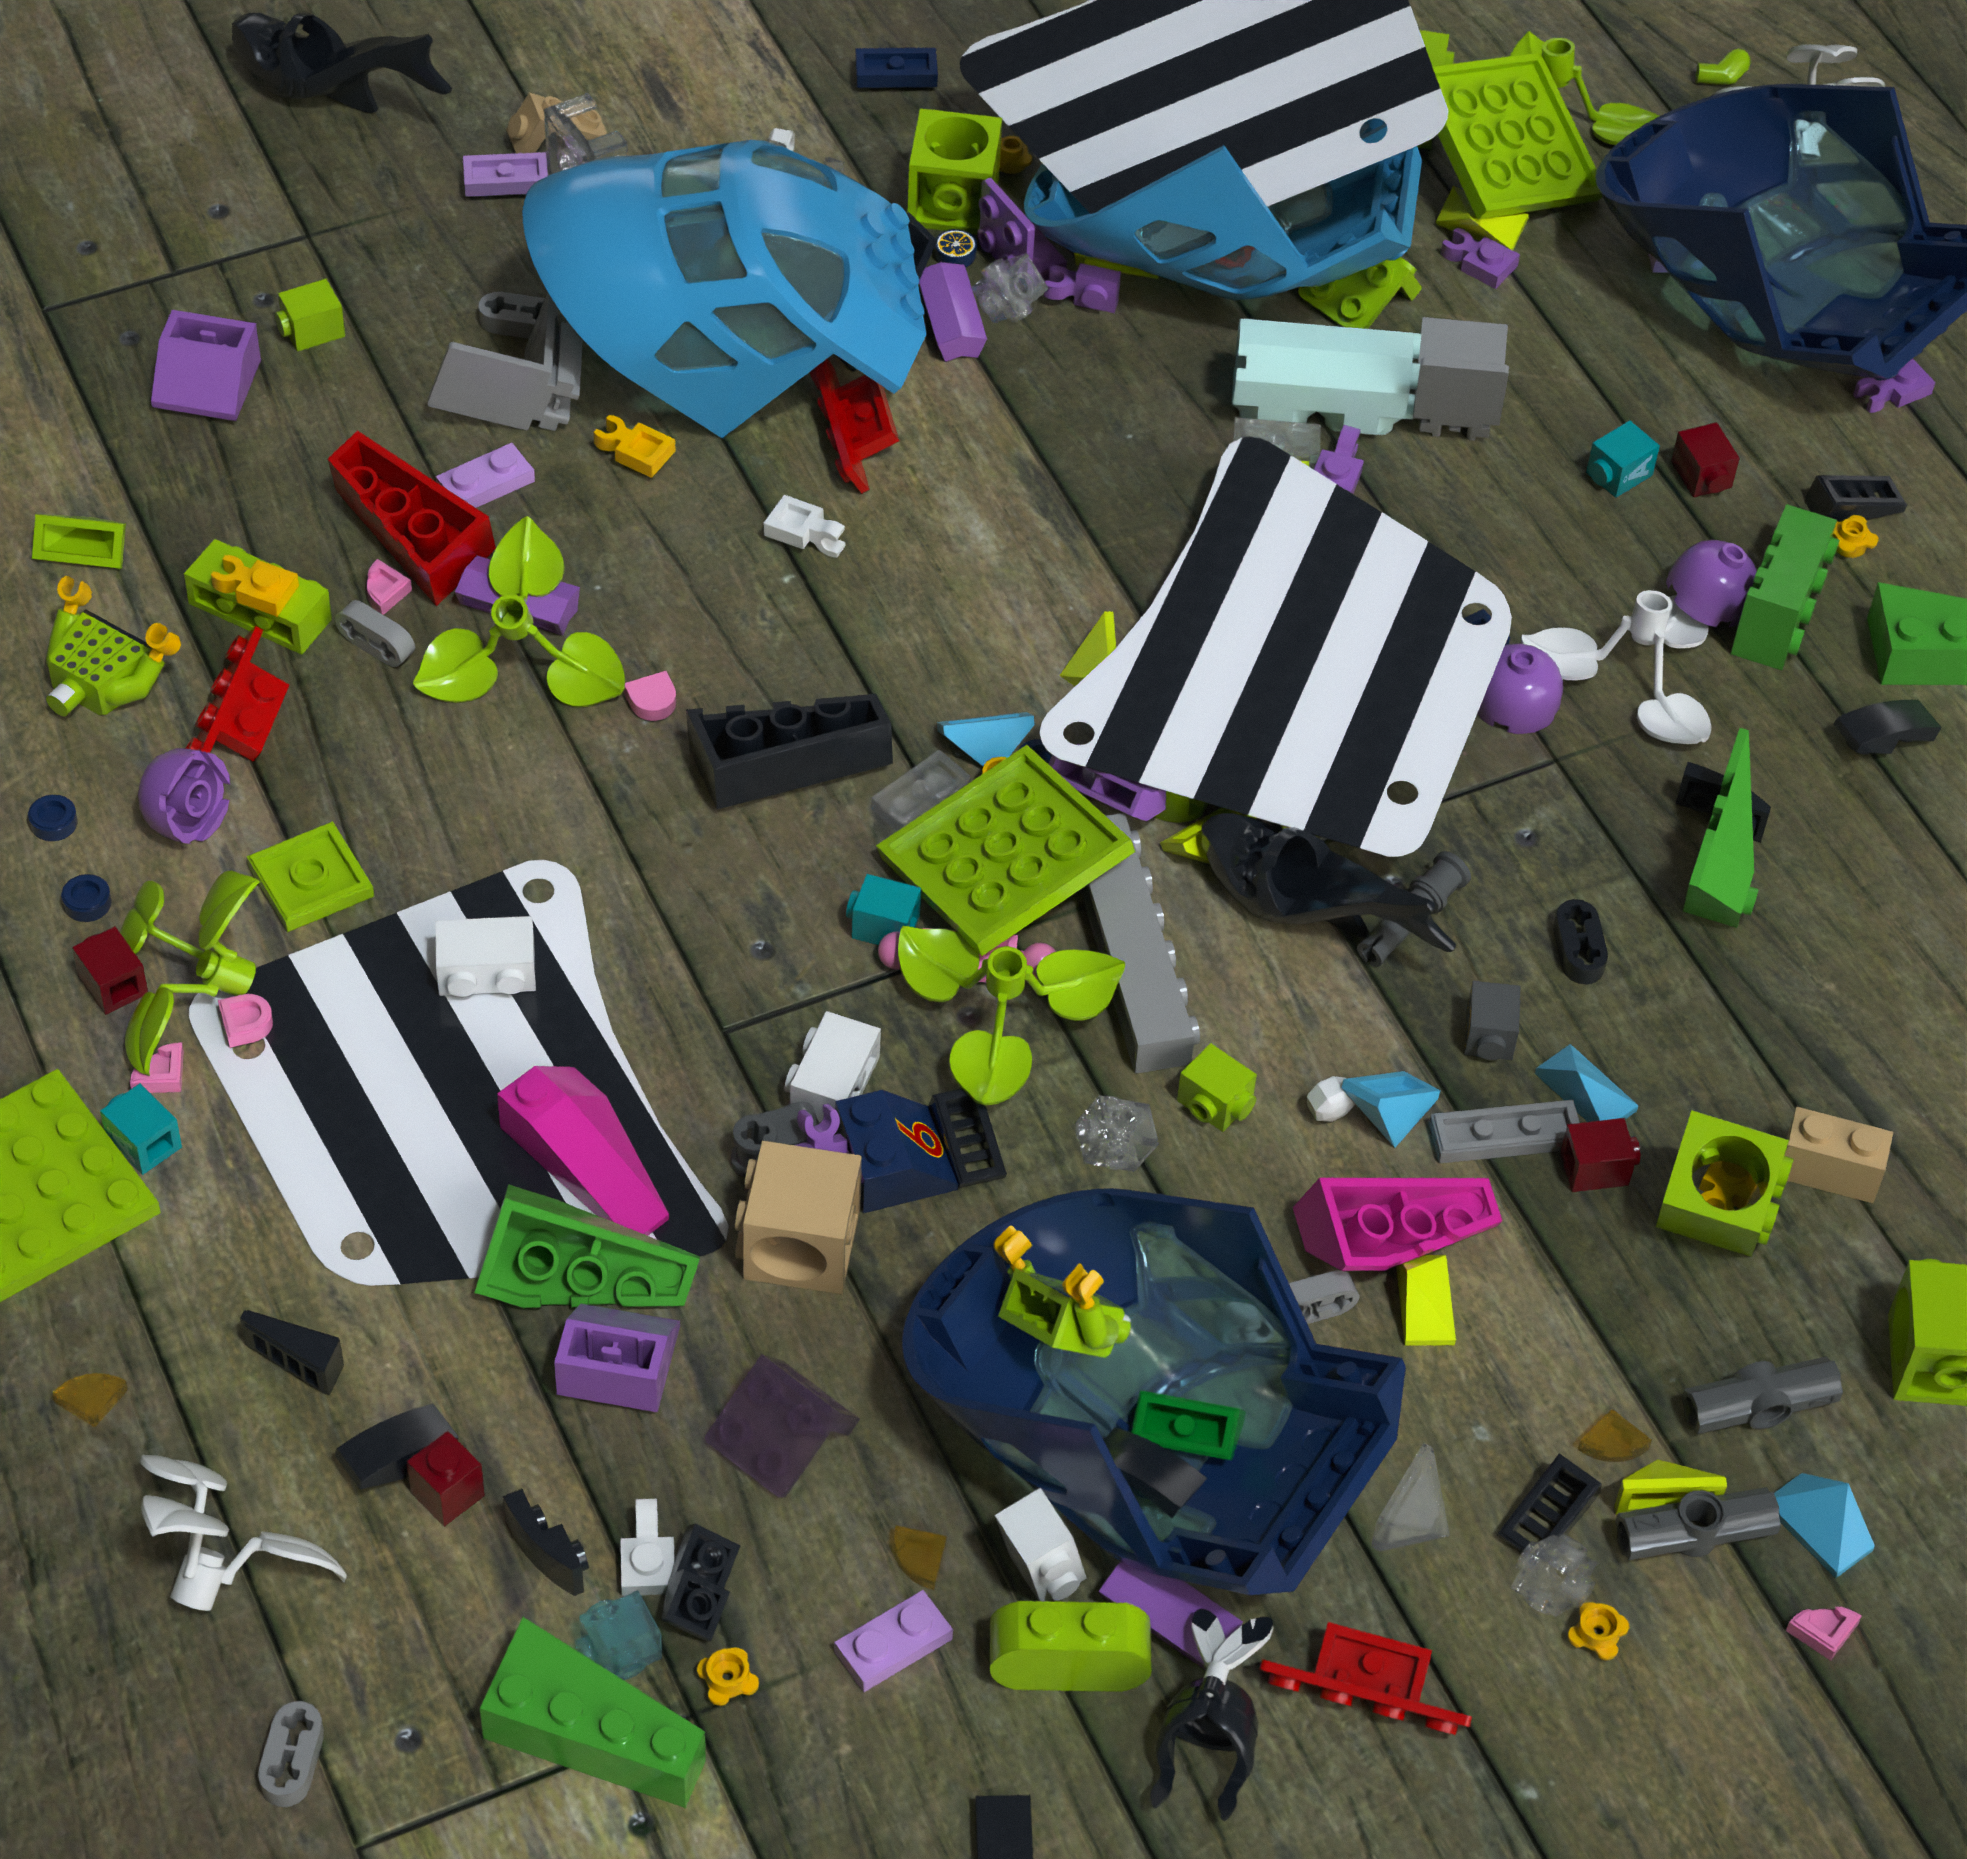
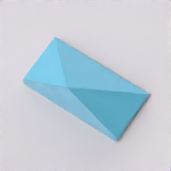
M1022 712L937 722V730L981 766H984L988 760L994 757H1009L1035 723L1034 715Z
M1571 1044L1536 1068L1535 1074L1563 1100L1574 1101L1577 1113L1587 1122L1618 1118L1627 1119L1638 1109L1639 1105Z
M1405 1071L1347 1078L1343 1080L1341 1087L1394 1148L1438 1100L1441 1091Z
M1801 1473L1774 1493L1779 1505L1780 1523L1835 1578L1873 1551L1875 1545L1849 1483Z

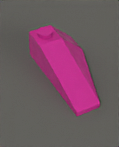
M534 1066L497 1093L500 1128L595 1215L647 1236L669 1220V1213L607 1096L575 1067Z
M1318 1178L1293 1207L1305 1251L1341 1271L1387 1270L1494 1228L1502 1222L1489 1178Z

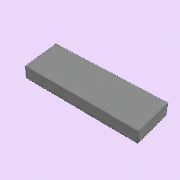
M1573 1100L1431 1114L1429 1120L1439 1164L1558 1152L1562 1147L1567 1124L1580 1123Z

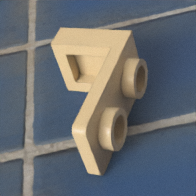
M533 93L528 94L517 113L510 118L506 129L516 153H536L550 130L602 144L609 137L601 116L594 109L588 106H575L562 102L552 96L543 97Z

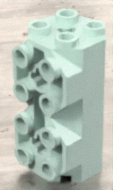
M1240 318L1236 342L1232 405L1240 411V418L1248 424L1299 428L1307 423L1310 415L1319 412L1325 417V425L1333 431H1341L1343 426L1347 425L1361 429V434L1385 435L1392 431L1393 424L1399 420L1413 419L1415 394H1409L1410 389L1417 390L1420 364L1412 363L1413 359H1419L1421 334Z

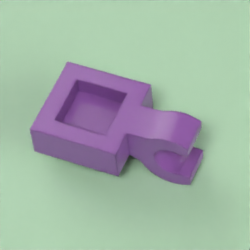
M1080 263L1076 272L1068 270L1063 266L1053 265L1050 267L1049 281H1045L1044 297L1051 300H1061L1068 296H1074V305L1115 313L1119 300L1121 271Z
M1344 425L1335 452L1322 449L1314 470L1353 494L1361 476L1364 460L1354 458L1358 449L1356 442L1361 429Z

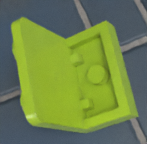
M1399 257L1392 261L1385 260L1375 266L1318 287H1300L1299 295L1305 302L1341 327L1368 329L1397 292L1413 301L1422 287L1414 277L1417 270L1404 258Z

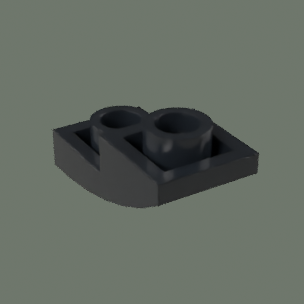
M1894 700L1876 703L1841 715L1834 722V726L1846 739L1848 747L1864 755L1870 753L1891 754L1899 740L1904 742H1912L1913 740L1934 741L1942 728L1919 700Z
M1687 762L1676 804L1712 814L1717 796L1721 791L1724 775L1704 766ZM1751 791L1753 841L1761 843L1771 806Z
M430 1404L398 1414L366 1429L339 1446L335 1457L361 1490L406 1479L408 1471L407 1461L446 1431H449L457 1440L459 1436L436 1406Z
M1114 1428L1103 1439L1130 1489L1134 1486L1172 1519L1207 1479V1477L1177 1455L1129 1431Z
M523 1489L504 1495L505 1523L523 1553L537 1569L557 1586L573 1596L583 1593L582 1571L589 1569V1564L580 1541L576 1539L570 1542L562 1524L548 1528L539 1504L531 1507Z
M696 1523L688 1525L671 1572L661 1620L704 1641H712L730 1591L724 1588L741 1545Z

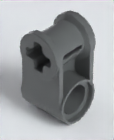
M797 1102L780 1109L740 1118L735 1123L733 1129V1141L736 1146L732 1150L730 1160L734 1171L745 1178L749 1159L757 1160L762 1141L788 1145L807 1142V1135L798 1126L797 1115L800 1110H806L812 1115L813 1126L820 1124L813 1106L809 1103ZM751 1128V1137L747 1139V1130Z

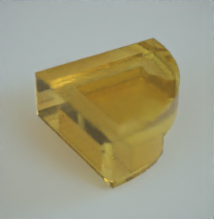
M93 1373L68 1380L60 1385L52 1395L56 1404L96 1427L128 1391L126 1380L110 1374Z
M1611 1409L1580 1440L1578 1450L1597 1460L1623 1462L1635 1459L1648 1451L1652 1439Z
M896 1525L894 1552L899 1566L915 1583L935 1591L946 1549L947 1536Z

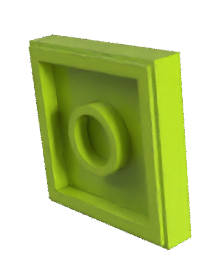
M333 821L246 856L250 871L260 881L259 886L287 933L374 897L373 885Z

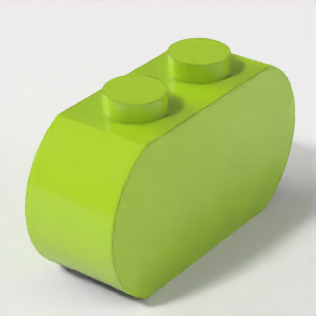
M1016 1601L1000 1607L990 1618V1674L996 1682L1013 1690L1123 1692L1142 1685L1151 1676L1150 1618L1145 1611L1132 1604Z

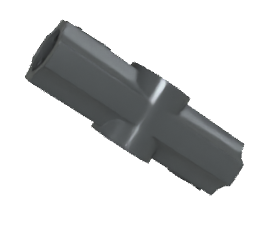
M1827 1356L1777 1368L1768 1361L1755 1362L1741 1368L1730 1379L1684 1389L1682 1395L1684 1417L1690 1430H1694L1697 1434L1749 1423L1754 1429L1770 1428L1784 1422L1793 1412L1839 1402L1843 1394L1840 1380L1841 1374L1835 1361L1829 1360Z
M1767 1487L1718 1496L1705 1490H1695L1687 1493L1679 1503L1618 1513L1615 1521L1617 1541L1622 1556L1625 1555L1628 1560L1681 1552L1691 1557H1702L1709 1554L1715 1548V1545L1775 1535L1779 1533L1781 1527L1779 1505L1774 1492H1770ZM1689 1520L1699 1521L1703 1523L1706 1527H1699L1697 1525H1694Z

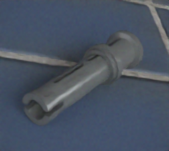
M1442 851L1435 856L1433 866L1424 876H1417L1411 881L1408 892L1431 900L1436 906L1431 914L1438 913L1446 907L1447 898L1457 888H1463L1470 882L1471 873L1468 866L1457 855L1448 851ZM1384 919L1365 940L1358 944L1357 951L1365 962L1375 954V957L1370 961V965L1379 967L1411 932L1397 923Z

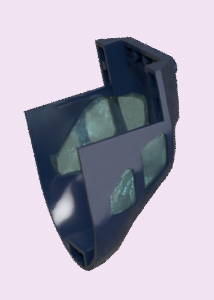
M1771 84L1716 94L1674 109L1636 129L1608 152L1597 169L1596 184L1608 208L1627 234L1663 265L1682 289L1736 346L1748 352L1808 368L1853 376L1873 377L1875 380L1880 381L1887 380L1896 376L1904 365L1913 357L1921 354L1931 341L1944 333L1949 325L1967 312V225L1929 222L1894 87Z
M1115 1188L1081 1190L1037 1201L987 1225L963 1242L939 1264L925 1281L911 1304L906 1317L902 1339L903 1355L908 1371L944 1413L977 1444L1014 1471L1035 1490L1041 1488L1054 1507L1115 1559L1135 1569L1155 1575L1247 1595L1295 1591L1396 1442L1406 1371L1403 1359L1316 1343L1254 1207ZM1010 1225L1016 1231H1021L1031 1242L1032 1247L1021 1259L1031 1261L1036 1274L1064 1281L1077 1264L1081 1263L1087 1273L1095 1270L1103 1278L1104 1283L1096 1291V1294L1122 1307L1124 1314L1131 1321L1128 1338L1121 1344L1114 1343L1111 1354L1106 1358L1053 1348L998 1317L1011 1279L1007 1272L1010 1265L995 1251L993 1245L996 1238ZM1140 1390L1240 1408L1246 1411L1244 1424L1232 1461L1167 1449L1207 1477L1200 1489L1173 1519L1134 1486L1130 1489L1103 1440L1114 1428L1132 1433Z

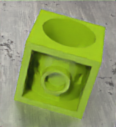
M920 108L909 163L907 213L909 212L926 229L941 231L960 229L977 235L980 229L981 211L979 200L982 194V181L991 177L997 185L999 182L1002 134L1001 117Z
M1691 1110L1656 1227L1752 1257L1757 1243L1767 1245L1780 1205L1770 1201L1772 1197L1781 1199L1794 1160V1158L1784 1156L1789 1140ZM1718 1161L1737 1164L1751 1174L1755 1184L1759 1187L1761 1198L1753 1205L1748 1204L1740 1210L1719 1209L1706 1202L1696 1190L1692 1174L1700 1167Z
M1936 1259L1909 1260L1888 1313L1893 1399L1967 1406V1264L1943 1263Z

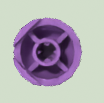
M1705 540L1692 545L1683 552L1670 569L1666 583L1668 588L1671 584L1673 585L1674 590L1677 592L1674 598L1675 603L1691 618L1708 626L1717 627L1719 622L1723 621L1731 622L1729 627H1734L1739 624L1749 588L1753 586L1757 569L1749 556L1738 545L1719 540Z
M1522 643L1506 644L1477 714L1485 723L1492 727L1494 726V721L1500 725L1508 726L1507 732L1513 734L1535 733L1549 726L1560 708L1563 694V680L1556 662L1548 653L1535 646Z
M175 748L154 758L147 766L140 780L138 802L141 814L152 829L170 840L191 844L190 842L193 840L202 842L210 838L220 827L228 810L229 800L223 798V783L230 785V775L224 762L213 753Z

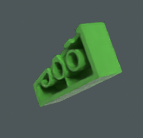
M1786 504L1774 531L1771 544L1768 545L1761 567L1759 566L1756 572L1753 586L1749 588L1731 651L1732 655L1779 670H1783L1788 654L1797 656L1805 634V630L1799 629L1800 623L1809 625L1817 602L1816 599L1810 598L1811 594H1821L1828 574V569L1822 568L1823 563L1832 565L1840 540L1832 537L1837 523L1836 519Z
M1878 582L1867 620L1881 685H1967V598Z
M522 1617L480 1707L483 1739L686 1808L706 1762L705 1731Z

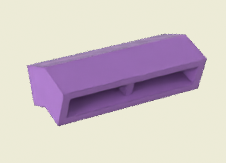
M939 262L926 267L919 283L936 341L945 362L960 356L978 358L985 345L987 336L965 265Z
M476 556L465 568L455 590L460 604L491 613L494 602L501 596L495 592L490 582V559ZM560 582L555 590L546 596L534 597L528 594L526 604L533 617V625L539 629L563 636L570 619L577 612L580 587Z
M1052 754L1049 765L1076 790L1144 821H1148L1166 810L1165 790L1060 760Z
M1123 1562L1116 1566L1098 1591L1102 1599L1108 1603H1129L1145 1611L1150 1618L1151 1633L1205 1671L1207 1667L1200 1656L1192 1633V1619L1196 1610L1206 1609L1213 1613L1221 1624L1225 1639L1242 1626L1243 1621L1186 1582L1138 1570Z

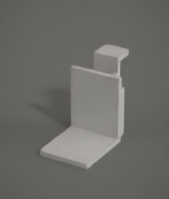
M547 293L526 344L524 360L450 342L429 393L428 406L527 431L533 419L539 421L538 427L555 431L558 423L568 424L571 399L578 400L580 395L582 343L584 340L569 322H561L560 327H555L556 304L549 293Z
M1422 317L1421 345L1418 359L1420 369L1417 390H1415L1413 418L1421 419L1420 432H1430L1433 437H1439L1442 425H1449V431L1460 432L1461 427H1467V439L1475 441V437L1489 438L1490 425H1500L1509 374V366L1505 365L1507 324Z

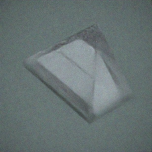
M1425 1443L1422 1444L1376 1522L1371 1547L1380 1552L1450 1536L1433 1447Z

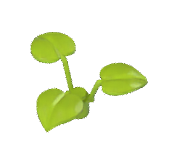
M1528 31L1510 54V56L1540 52L1557 88L1567 86L1570 80L1574 78L1590 120L1595 121L1593 134L1603 142L1616 145L1636 129L1659 117L1655 113L1625 103H1607L1600 107L1599 113L1596 112L1582 78V67L1574 65L1575 45L1566 38H1552L1544 42Z
M526 516L505 534L490 561V582L495 592L501 597L494 602L491 609V616L495 626L489 630L490 638L487 646L484 648L480 637L467 629L454 628L441 633L430 643L425 651L413 684L423 694L444 702L461 703L482 697L493 687L498 678V669L488 656L494 652L500 636L509 640H520L530 635L551 656L556 658L557 660L548 668L547 683L556 699L571 707H590L620 696L625 690V674L617 654L601 637L587 632H575L565 640L561 652L533 625V617L526 604L528 594L534 597H543L554 591L564 575V560L556 544L530 517Z
M229 870L220 874L215 880L204 900L199 915V921L202 925L198 934L199 946L205 951L157 928L153 923L164 904L163 888L154 881H146L140 887L134 900V907L128 912L122 924L121 935L135 954L139 952L149 933L198 958L196 975L201 977L203 984L162 983L157 988L156 994L147 992L141 998L130 1018L125 1035L127 1057L133 1067L140 1073L150 1076L149 1070L153 1052L161 1039L173 1010V993H205L215 997L218 990L233 996L246 994L255 976V963L237 956V952L226 948L218 940L240 906L260 883L258 879Z
M902 926L899 934L898 960L900 969L906 983L918 996L929 1001L946 1002L956 995L959 986L970 989L986 976L988 991L998 998L993 1035L982 1030L970 1031L956 1040L950 1053L949 1065L954 1080L977 1104L985 1106L999 1104L1013 1097L1024 1086L1031 1072L1032 1054L1028 1043L1017 1036L1002 1037L1007 1000L1016 998L1022 993L1025 980L1037 995H1048L1049 1007L1055 1014L1066 1019L1083 1021L1096 1017L1110 1004L1125 971L1124 961L1104 953L1087 950H1061L1047 955L1038 963L1036 979L1033 975V967L1027 965L1024 954L1020 950L1009 946L995 949L988 959L982 961V967L978 970L979 954L966 942L959 932L947 929H920Z

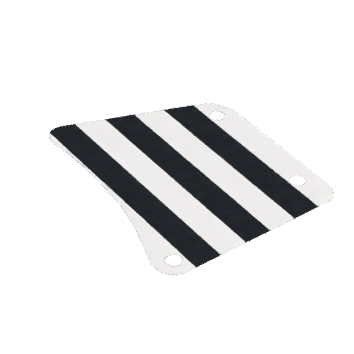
M1089 0L1078 6L1023 26L988 36L971 45L960 60V71L964 79L1090 214L1098 212L1102 208L1223 145L1268 207L1414 148L1434 138L1445 125L1449 111L1409 0ZM1374 118L1385 121L1387 133L1382 140L1376 143H1366L1360 138V128L1366 121ZM1167 222L1157 232H1146L1142 228L1135 232L1148 248L1156 249L1176 244L1206 231Z
M1243 437L1230 443L1221 456L1215 480L1196 529L1150 608L1115 650L1047 713L1041 723V740L1047 751L1060 760L1286 827H1296L1313 835L1387 857L1404 856L1418 849L1431 829L1510 634L1512 620L1510 608L1499 588L1470 567L1273 443L1261 438ZM1480 603L1491 610L1492 618L1484 625H1472L1463 619L1462 609L1468 604ZM1073 722H1084L1093 728L1094 738L1091 742L1084 745L1071 744L1064 738L1063 732L1065 727ZM1396 781H1407L1417 788L1418 797L1410 804H1397L1388 798L1387 788Z
M547 860L526 861L257 967L253 982L246 994L261 996L269 1003L273 1026L269 1034L263 1038L265 1042L264 1051L256 1058L242 1059L235 1055L232 1048H229L218 1000L234 997L233 995L218 990L215 997L205 993H198L189 1007V1019L201 1046L310 1248L326 1268L347 1280L358 1284L374 1286L479 1277L508 1185L557 1199L594 1214L500 1128L497 1093L534 1066L575 1067L607 1096L669 1213V1220L648 1236L700 1257L715 1252L726 1242L728 1223L722 1209L700 1183L660 1126L612 1031L594 974L581 889L576 877L566 867L556 862ZM545 879L553 885L554 895L546 902L532 903L524 897L523 887L530 880ZM532 916L536 991L519 992L516 994H471L464 997L455 995L439 996L436 971L435 921ZM364 1232L372 1237L375 1246L373 1252L368 1257L360 1260H352L345 1257L340 1248L341 1242L350 1233Z

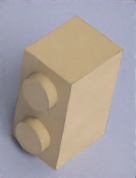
M1796 1106L1786 1136L1789 1142L1784 1156L1794 1158L1787 1181L1874 1203L1886 1171L1893 1131Z

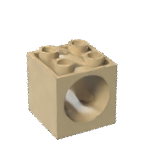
M762 1141L758 1160L749 1159L745 1189L749 1190L746 1201H739L735 1221V1230L739 1231L735 1257L743 1259L745 1280L843 1295L860 1214L862 1156Z

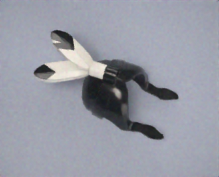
M1199 1609L1194 1613L1192 1619L1193 1638L1207 1670L1204 1677L1195 1679L1182 1688L1167 1707L1165 1719L1156 1742V1758L1160 1766V1778L1150 1793L1153 1808H1158L1161 1803L1166 1801L1173 1788L1175 1777L1174 1754L1177 1735L1179 1738L1203 1748L1228 1752L1236 1751V1764L1223 1793L1218 1797V1809L1222 1821L1228 1820L1234 1813L1237 1806V1794L1253 1770L1255 1745L1258 1736V1718L1253 1701L1247 1692L1239 1685L1226 1679L1229 1670L1244 1662L1270 1639L1273 1631V1620L1271 1618L1258 1617L1251 1619L1225 1639L1221 1624L1213 1613L1206 1609Z

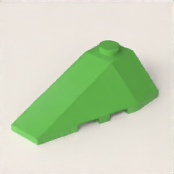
M1739 728L1724 774L1721 791L1717 796L1709 826L1706 829L1691 876L1683 912L1736 928L1738 927L1741 914L1751 916L1759 889L1750 886L1754 874L1749 730Z
M508 1185L474 1293L522 1308H541V1305H571V1307H578L580 1303L586 1305L621 1304L624 1307L684 1306L700 1256L557 1199Z

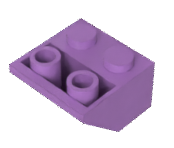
M172 310L159 339L151 397L152 407L236 421L261 361L256 323Z
M580 1303L566 1319L554 1365L557 1395L658 1412L680 1329V1321Z

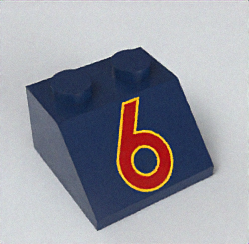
M885 1090L835 1101V1109L839 1114L840 1124L834 1135L841 1134L848 1140L849 1154L862 1156L860 1206L863 1214L958 1190V1182L928 1106Z

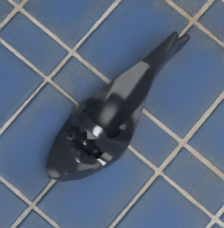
M304 11L293 15L288 23L260 12L247 13L232 23V41L243 64L255 80L268 91L280 97L303 99L325 95L354 109L374 113L378 110V106L369 87L368 73L381 68L401 72L432 92L445 95L452 91V87L431 63L430 50L433 39L429 34L414 37H370L344 44L339 34L326 22L314 16V14ZM298 24L303 25L302 30L309 33V35H301L296 32Z
M1221 813L1211 816L1202 824L1201 845L1215 876L1230 895L1252 915L1260 919L1281 924H1309L1325 920L1359 937H1366L1369 930L1361 915L1372 914L1397 923L1425 942L1445 952H1452L1456 948V943L1433 921L1431 913L1436 906L1431 900L1392 885L1361 865L1331 851L1323 840L1309 832L1296 827L1284 828L1281 831L1261 820L1234 813Z

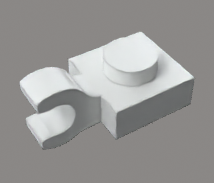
M787 495L781 498L763 523L764 536L800 549H804L808 542L811 541L825 555L838 557L846 546L844 541L838 540L845 530L841 523L833 520H824L823 508Z
M636 1499L637 1538H621L622 1596L666 1594L674 1566V1537H658L657 1499Z

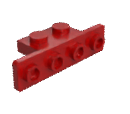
M826 359L811 370L810 375L816 387L822 393V396L817 398L819 407L831 424L830 427L826 428L828 438L834 449L839 452L840 458L835 460L837 470L845 483L852 481L862 494L869 491L870 488L861 460L899 442V437L884 387L866 375L840 387L835 368Z
M255 625L245 638L237 635L225 655V659L230 661L227 670L223 668L213 682L210 692L216 695L212 704L208 702L201 711L195 723V727L201 729L197 738L192 737L185 749L201 750L210 753L215 741H218L251 761H254L261 753L289 688L288 683L250 662L263 629Z
M1328 1622L1315 1673L1264 1659L1261 1660L1259 1670L1270 1673L1267 1683L1296 1692H1299L1301 1682L1322 1688L1321 1699L1351 1706L1354 1696L1374 1702L1372 1713L1401 1721L1404 1720L1406 1711L1427 1717L1424 1727L1456 1735L1458 1725L1470 1728L1471 1716L1419 1702L1432 1654L1430 1649Z

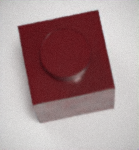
M1715 422L1679 431L1671 463L1694 498L1710 493H1719L1732 488L1740 457L1719 424Z
M116 926L100 934L91 935L82 943L72 947L78 977L105 1015L143 997L148 992L143 964Z
M1625 1118L1567 1124L1560 1154L1571 1191L1580 1192L1629 1186L1634 1166L1640 1164L1641 1154L1637 1138L1635 1136L1630 1137Z
M446 1431L407 1461L411 1494L444 1527L485 1496L482 1464L449 1431Z

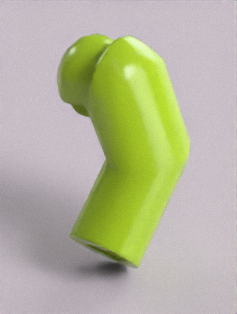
M1734 49L1718 64L1698 63L1696 83L1733 85L1749 69L1751 63L1749 54L1743 49Z

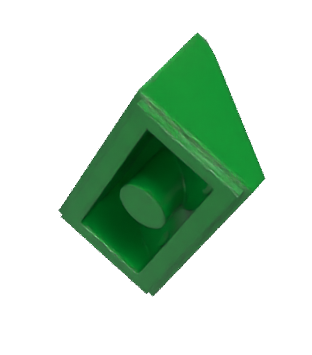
M1140 1390L1132 1433L1144 1437L1163 1448L1232 1461L1244 1424L1246 1411L1240 1408Z

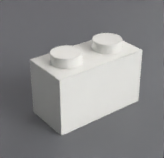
M532 916L435 921L436 971L439 996L455 995L464 997L471 994H516L519 992L536 991Z
M826 1011L819 1027H811L807 1033L803 1045L804 1057L801 1064L794 1063L788 1072L784 1089L790 1093V1104L797 1102L809 1103L813 1106L819 1123H821L824 1117V1104H829L835 1109V1101L862 1095L880 1058L881 1028Z
M1041 1488L995 1515L1009 1555L1038 1601L1065 1599L1078 1589L1080 1582L1087 1579L1073 1536Z

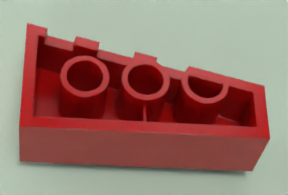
M358 430L327 458L338 494L436 606L458 586L465 568L476 556L487 558L496 549L489 516Z

